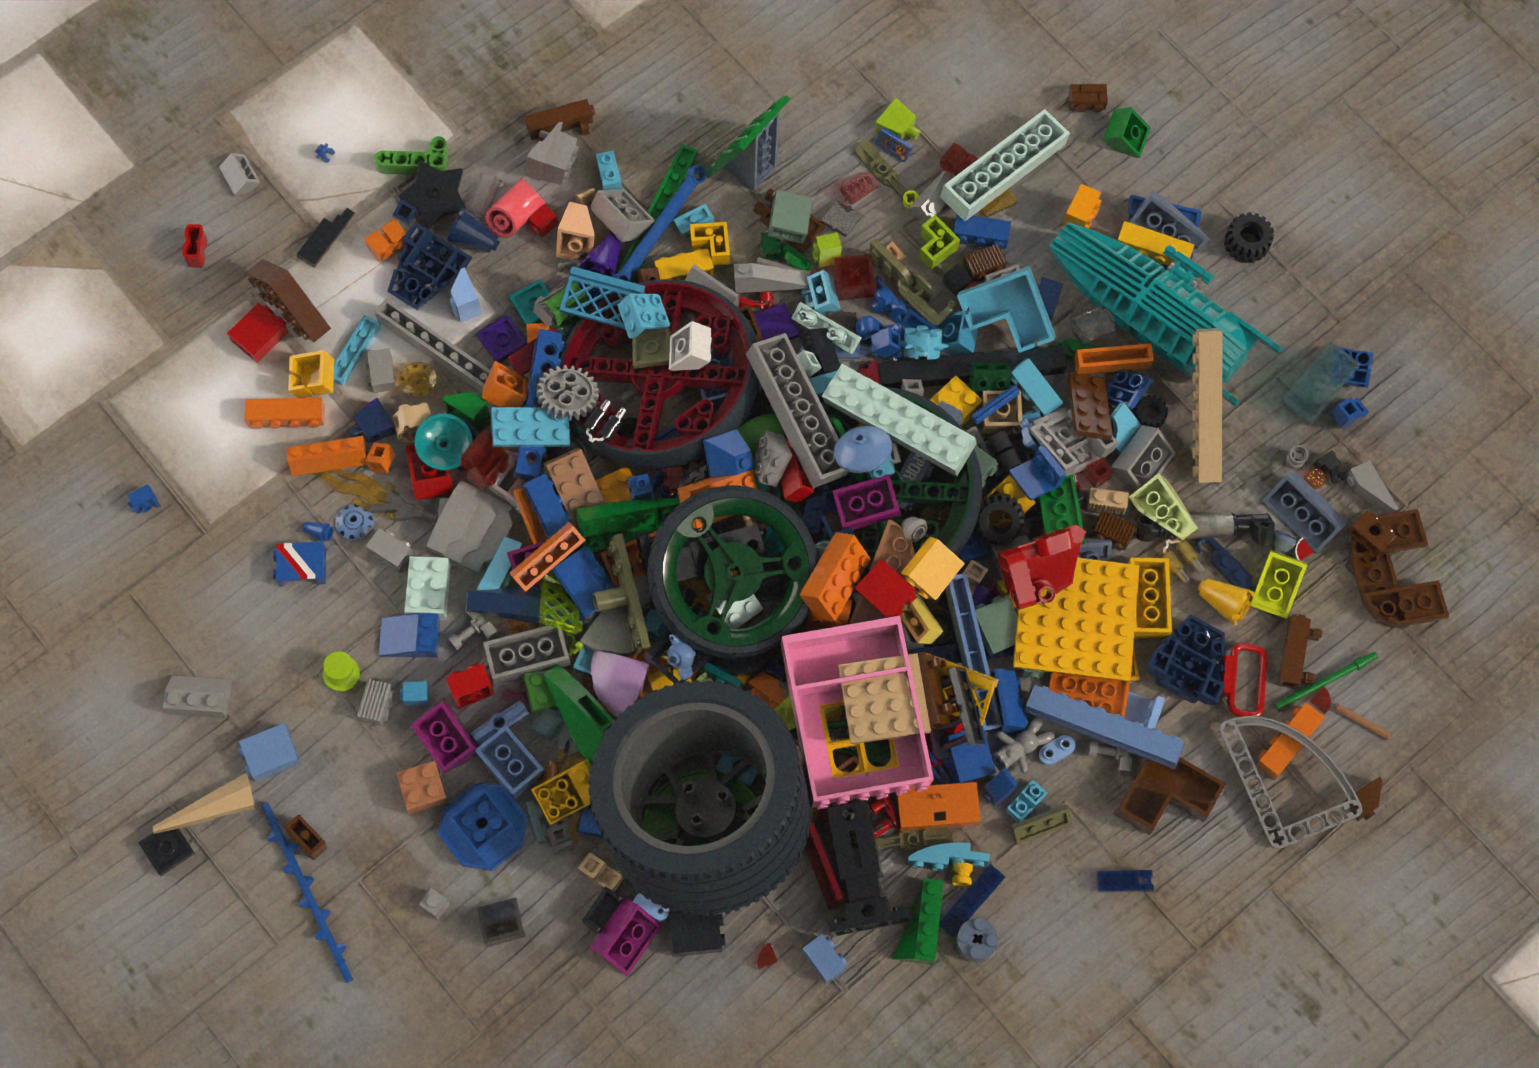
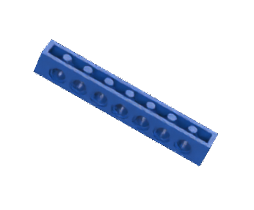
M540 329L537 333L527 388V399L525 400L524 407L538 408L535 405L538 402V397H536L537 383H539L540 377L543 378L544 374L541 367L551 368L556 371V366L560 367L561 358H558L559 351L562 352L564 341L561 340L562 333ZM544 349H549L552 355H547ZM517 447L512 477L530 481L541 476L543 472V465H540L541 458L544 459L546 447ZM526 456L533 457L535 462H528Z

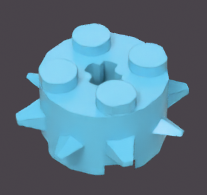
M918 325L917 329L905 328L904 339L901 341L904 356L918 359V356L927 357V359H937L940 357L943 348L948 347V344L941 342V329L928 330V326Z

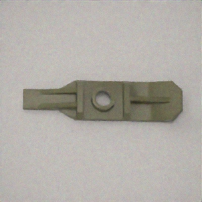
M863 140L855 148L857 156L883 185L893 188L903 199V195L908 190L899 181L898 173L875 150L869 141ZM884 167L886 170L881 171L879 168Z
M944 827L899 831L891 837L876 838L878 849L893 848L899 852L917 851L938 844L953 843V834L950 829ZM914 836L916 837L917 842L911 843L909 841V838Z

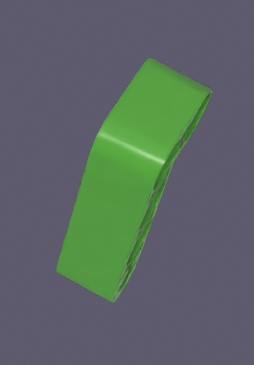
M436 136L430 142V152L379 151L375 154L374 161L378 172L382 174L417 175V163L420 160L438 171L447 170L449 152L445 138Z

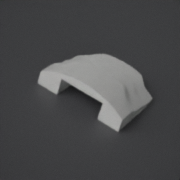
M1059 408L1042 418L1034 420L1033 426L1028 430L1040 443V447L1043 445L1066 473L1065 476L1073 475L1089 468L1113 452L1119 444L1113 436L1110 440L1074 435L1071 408Z
M460 481L447 501L428 540L426 549L479 573L485 562L493 560L504 537H507L513 523L509 514L513 506L495 499V497L478 490V488Z

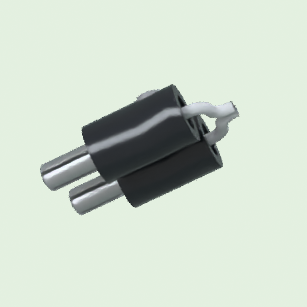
M606 399L600 408L595 407L582 425L589 436V441L592 443L603 440L610 442L623 424L621 419L627 412L626 409L620 408L615 416L611 415L598 433L601 438L592 439L590 433L595 434L607 417L605 411L611 402Z

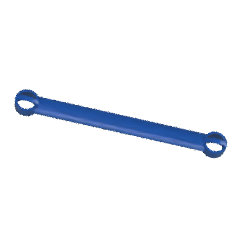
M693 165L688 168L687 178L621 271L615 273L612 276L613 278L630 282V279L697 184L705 181L706 170L703 166ZM699 171V178L696 180L694 174Z

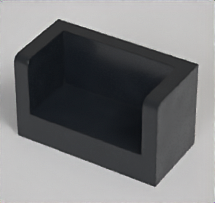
M605 886L582 919L583 924L599 934L622 902V897Z

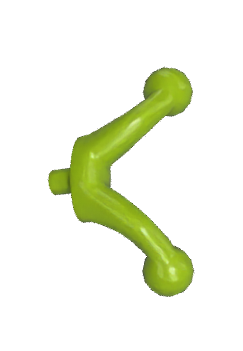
M568 630L566 632L567 636L572 637V644L569 647L570 652L568 655L572 656L573 653L576 655L582 649L583 644L580 641L577 642L573 630Z

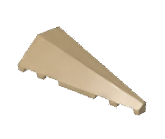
M247 773L152 826L154 834L213 821L216 817L255 809Z

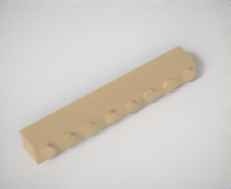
M1219 328L1196 329V334H1193L1192 338L1193 346H1196V352L1193 353L1192 357L1193 365H1195V372L1192 375L1193 384H1195V391L1192 394L1193 403H1195V410L1192 412V418L1195 422V429L1192 431V437L1195 440V448L1192 449L1195 466L1192 468L1193 478L1199 483L1222 482V330Z

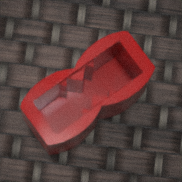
M188 224L184 232L186 241L183 245L182 253L188 267L202 268L205 263L204 250L208 242L207 236L201 224Z

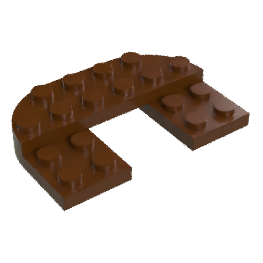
M1418 509L1377 516L1379 521L1383 525L1390 527L1396 535L1394 540L1377 558L1354 537L1352 538L1349 548L1350 562L1362 603L1374 619L1390 627L1408 628L1410 625L1443 620L1449 617L1439 580L1399 587L1389 553L1423 548L1428 545ZM1369 530L1372 535H1377L1375 531Z

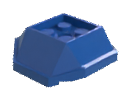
M475 783L443 808L438 835L463 867L493 871L524 847L527 815L503 785ZM480 821H487L488 824L485 828L480 829L477 827Z

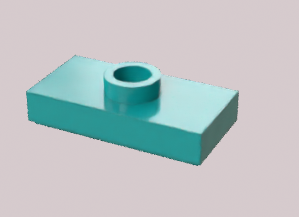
M710 663L706 664L704 672L707 673V676L715 679L714 682L718 681L725 685L727 683L732 684V687H742L740 679L718 669Z

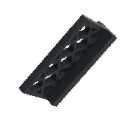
M700 602L691 608L698 617L706 616L707 614L704 610L705 606ZM709 622L708 632L713 633L716 630L714 622ZM668 630L646 651L643 659L648 664L652 663L671 682L685 683L688 679H681L679 681L673 675V670L679 669L672 665H662L657 661L660 657H668V652L666 651L672 645L669 636L673 634ZM697 651L695 653L697 665L691 666L692 675L712 656Z

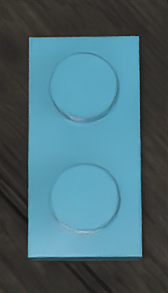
M706 204L673 219V223L682 237L690 234V224L714 222V217Z

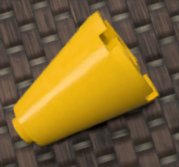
M1209 578L1206 581L1202 580L1198 586L1199 595L1234 626L1238 625L1237 620L1241 621L1246 615L1252 603L1249 601L1250 596L1254 598L1255 594L1251 590Z

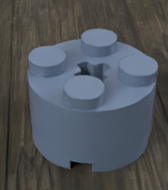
M982 918L968 920L961 926L956 935V950L968 962L981 963L988 960L998 945L996 929L991 923ZM974 937L976 939L979 938L981 940L980 943L974 944L972 942Z

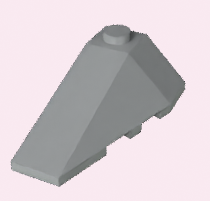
M754 262L734 263L736 293L809 289L808 272Z

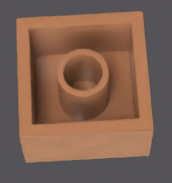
M435 761L396 773L409 815L448 804L439 769Z

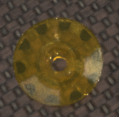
M414 362L407 365L401 371L399 384L407 395L423 397L434 390L437 384V375L429 364ZM421 380L422 383L416 384V381Z

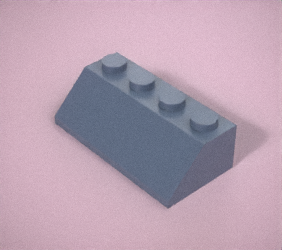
M1295 470L1288 473L1262 500L1300 538L1303 537L1316 554L1326 547L1349 524Z

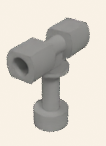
M465 611L471 619L469 622L471 626L458 636L453 634L447 639L457 651L463 647L461 642L475 632L478 634L482 632L489 641L496 638L499 633L490 621L486 622L483 614Z
M1096 741L1089 742L1088 756L1096 757L1097 754L1115 756V760L1119 761L1118 773L1130 775L1132 770L1130 752L1118 747L1098 746Z

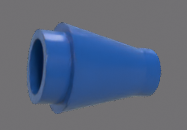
M307 521L304 524L303 531L325 542L331 540L334 528L329 523Z

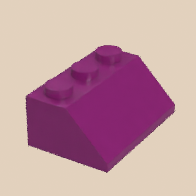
M441 701L411 724L443 773L467 763L476 756L475 750L479 746L450 704Z
M624 898L589 949L612 967L628 976L662 925L638 904Z

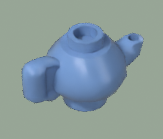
M671 634L669 638L672 645L668 649V662L673 667L679 669L680 678L686 680L692 677L691 664L694 661L695 649L682 642L676 634Z

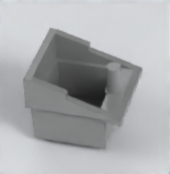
M559 122L550 133L544 130L540 131L539 137L544 138L543 142L539 141L529 152L525 166V176L538 181L544 179L559 185L563 184L564 179L568 180L571 172L570 169L575 163L579 147L576 146L578 139L561 132L562 122Z

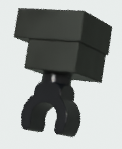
M1333 450L1317 459L1313 464L1315 469H1321L1324 474L1330 473L1333 485L1338 483L1336 476L1340 477L1342 481L1346 478L1343 472L1335 469L1341 462Z

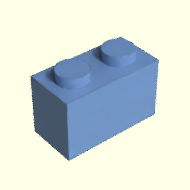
M821 934L803 947L802 953L824 983L828 984L846 970L845 964L847 962L841 953L837 955L833 947L835 946L828 936L825 938Z

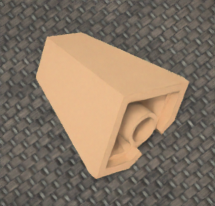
M573 202L568 203L557 231L556 257L574 260L578 259L580 255L593 250L595 234L586 205Z

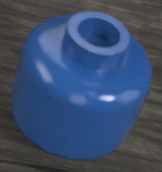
M872 316L861 317L855 325L856 335L862 337L860 342L865 344H872L871 335L880 331L879 321Z

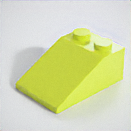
M1270 550L1255 589L1254 598L1251 600V606L1287 619L1307 568V563Z

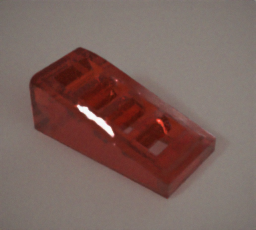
M867 172L842 185L840 192L852 205L880 187V184L870 172ZM869 178L873 184L870 185L866 179Z

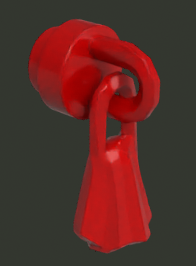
M762 291L761 295H759L760 302L740 296L739 307L750 304L751 308L756 305H760V309L764 311L772 308L774 296L770 291ZM764 301H768L767 309L764 308V306L767 305V303H764Z

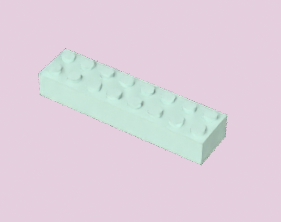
M1044 109L943 186L940 198L964 221L968 220L1065 146L1070 132Z
M841 364L822 395L826 404L866 426L878 427L884 430L894 442L955 476L959 474L977 444L974 436L844 364Z

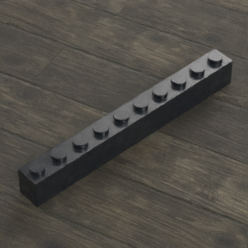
M1051 345L1047 348L1034 347L1020 353L1016 348L1005 352L1002 350H996L992 353L976 352L973 355L957 354L951 357L941 355L937 359L921 357L918 360L902 359L898 362L887 360L878 363L880 385L901 389L902 379L921 380L923 387L946 385L954 376H957L964 383H969L971 362L1008 363L1012 370L1024 359L1029 358L1042 376L1064 374L1067 365L1064 347Z

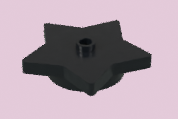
M420 160L415 183L401 193L399 199L417 207L427 229H430L443 216L458 214L462 208L467 209L458 192L463 170L459 168L438 171ZM434 191H438L437 195H432Z

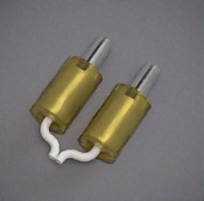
M1168 539L1165 541L1166 546L1163 548V554L1159 558H1169V571L1173 576L1177 574L1183 583L1189 581V578L1183 571L1185 566L1171 549L1166 551L1169 543H1178L1175 549L1188 566L1193 564L1199 573L1205 570L1198 561L1200 556L1187 539L1182 541H1170Z

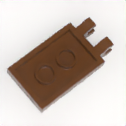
M771 188L765 193V199L771 204L766 207L758 201L753 209L757 215L761 216L760 221L768 228L773 198L776 193ZM810 214L808 232L804 243L785 241L802 254L825 229V225Z

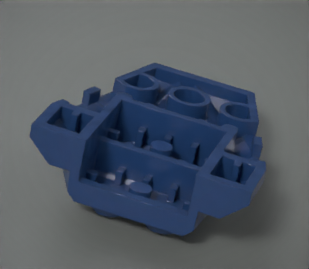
M414 221L404 236V247L402 253L398 255L399 263L397 269L393 271L387 292L415 310H418L455 280L461 268L465 267L466 269L472 257L459 248H454Z
M1190 614L1152 653L1147 669L1155 677V683L1190 703L1200 701L1204 704L1217 705L1224 689V682H1222V673L1224 672L1222 657L1225 654V633Z

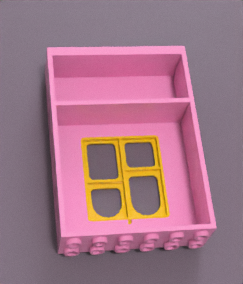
M900 616L782 636L780 647L811 807L821 810L829 808L828 805L838 803V805L849 804L848 801L853 799L868 801L869 797L876 796V799L888 797L890 793L904 795L908 793V790L915 789L916 792L927 790V787L931 785L934 778ZM902 655L906 667L840 678L838 670L839 664ZM907 672L919 726V735L888 739L891 759L885 766L876 767L868 761L864 743L851 744L850 738L837 741L830 740L825 710L827 708L844 706L841 683ZM855 746L859 757L857 768L849 773L840 771L834 763L833 750Z

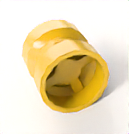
M964 862L953 863L955 875L952 877L951 884L963 887L971 886L972 879L969 876L973 871V865Z

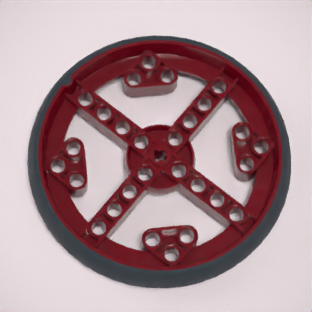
M659 279L637 284L645 286L644 294H658L660 296L669 323L672 322L670 327H668L671 330V335L679 330L683 309L701 314L696 318L695 322L704 326L708 325L706 327L711 328L712 340L710 348L715 354L724 356L730 351L731 347L734 367L705 365L700 369L672 371L669 370V365L634 369L633 360L590 357L594 347L602 337L609 348H616L630 338L625 329L581 318L573 328L560 355V369H563L564 365L571 369L573 365L576 371L582 368L581 373L588 372V377H594L593 381L632 383L635 390L642 395L633 440L615 434L610 442L603 440L592 443L589 441V436L582 426L591 413L587 412L586 417L580 414L579 420L572 416L571 421H569V428L574 435L596 455L609 462L641 470L675 468L706 456L703 440L732 429L738 430L755 402L760 381L746 355L752 344L758 341L753 328L737 306L720 293L704 285L684 280ZM616 293L607 296L610 303L619 300ZM603 299L596 305L598 309H601L607 306L608 304L605 301V299ZM618 304L613 306L617 315L620 314ZM594 306L587 312V314H592L596 312ZM610 308L601 313L606 319L614 317ZM682 387L729 390L717 411L710 400L703 399L676 418L675 427L679 437L656 441L664 400L676 395ZM599 392V403L596 404V407L600 408L606 400L605 397ZM611 405L605 411L607 417L599 426L595 434L590 433L592 435V439H600L601 437L598 435L599 431L602 429V427L611 415L615 416L617 414Z

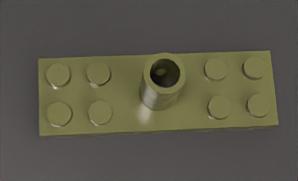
M621 533L614 535L609 546H607L609 558L612 557L614 564L612 565V572L614 576H617L619 587L594 592L593 603L597 612L624 606L628 620L626 621V628L628 633L631 632L632 636L630 641L632 651L636 652V656L644 655L651 646Z

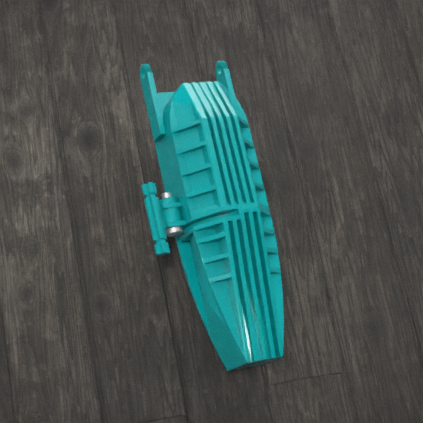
M1067 222L1066 226L1057 234V237L1053 239V244H1049L1054 260L1087 299L1109 319L1141 343H1151L1152 350L1191 378L1193 372H1195L1192 357L1193 353L1196 352V346H1193L1192 338L1193 334H1196V329L1219 328L1222 330V384L1231 380L1247 360V353L1257 341L1278 354L1282 351L1281 347L1233 312L1228 313L1194 289L1198 284L1195 281L1196 277L1202 278L1201 281L1208 285L1215 276L1208 271L1205 272L1204 268L1181 252H1176V249L1171 245L1165 248L1163 254L1168 258L1172 257L1174 262L1164 272L1163 266L1139 251L1106 235ZM1222 388V398L1237 407L1240 403L1237 398Z

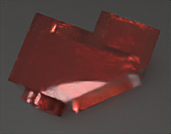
M484 429L461 455L460 465L467 469L466 480L483 491L489 486L492 487L497 480V476L500 473L503 474L508 468V454L502 447H493L492 434Z

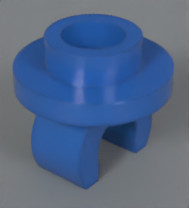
M327 143L324 145L320 144L315 150L316 158L319 159L321 156L325 163L330 161L326 153L330 155L335 154L332 148H327Z

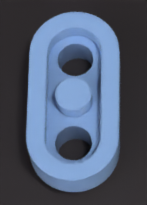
M1062 735L1044 745L1038 753L1039 761L1043 765L1051 766L1069 756L1075 749L1073 738L1068 735ZM1062 742H1067L1069 747H1063ZM1051 752L1052 757H1047L1045 753Z

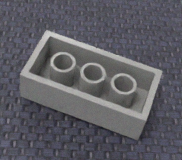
M560 622L483 642L494 685L521 679L526 673L549 670L557 664L562 667L571 665Z

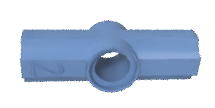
M519 700L503 712L494 714L489 721L470 734L477 745L481 746L501 729L495 727L497 721H504V726L506 725L510 729L528 717L529 713Z

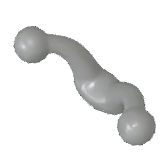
M574 259L565 263L560 262L558 263V268L564 269V267L575 265L579 268L583 260Z

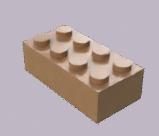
M580 448L571 450L543 463L548 476L554 483L556 494H559L563 501L562 508L564 512L569 513L572 520L571 524L577 531L576 509L605 504L583 451Z

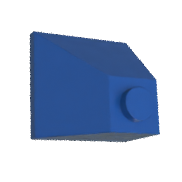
M732 429L703 440L710 477L738 475L754 469L751 450L737 429Z

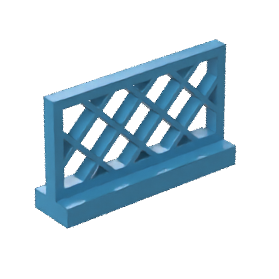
M572 266L560 306V312L625 329L624 323L620 320L621 314L617 315L613 306L619 304L629 294H644L645 286ZM572 282L581 284L583 289L574 293L571 289ZM597 288L601 294L592 299L588 290ZM585 292L590 300L580 304L577 296ZM616 293L619 300L610 303L606 295ZM604 297L608 305L598 309L595 301ZM574 298L578 306L573 309L565 308L566 302ZM592 303L596 312L592 314L585 313L583 307ZM610 308L614 317L606 319L601 313Z

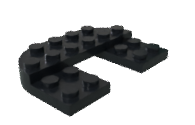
M768 562L762 563L763 572L777 570ZM783 574L772 575L762 580L760 587L754 595L763 607V610L748 627L769 617L782 602L789 584V580ZM778 645L765 653L746 658L732 659L712 656L707 662L735 677L751 676L764 670L781 650V647Z

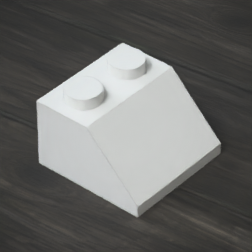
M692 321L670 336L669 370H694L708 364L711 359V328Z

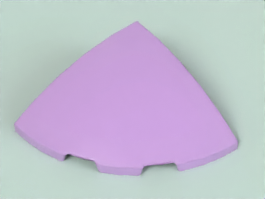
M594 651L591 662L593 689L598 700L603 703L608 712L615 718H618L617 716L623 713L626 707L634 704V701L637 699L639 700L650 669L649 664L616 654Z

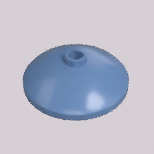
M857 427L846 432L837 441L834 448V457L837 464L846 471L853 473L868 472L886 462L892 452V442L887 432L878 427Z

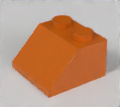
M495 361L483 386L482 398L486 402L499 407H521L527 399L528 377L524 375L521 377L516 371Z

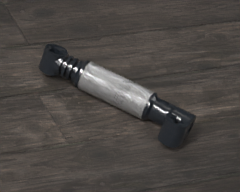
M1234 513L1190 514L1198 529L1185 538H1220L1250 533L1255 543L1270 545L1273 543L1275 523L1268 513L1235 515ZM1142 516L1138 518L1136 534L1138 540L1151 542L1157 536L1158 538L1171 537L1176 540L1180 539L1149 517Z

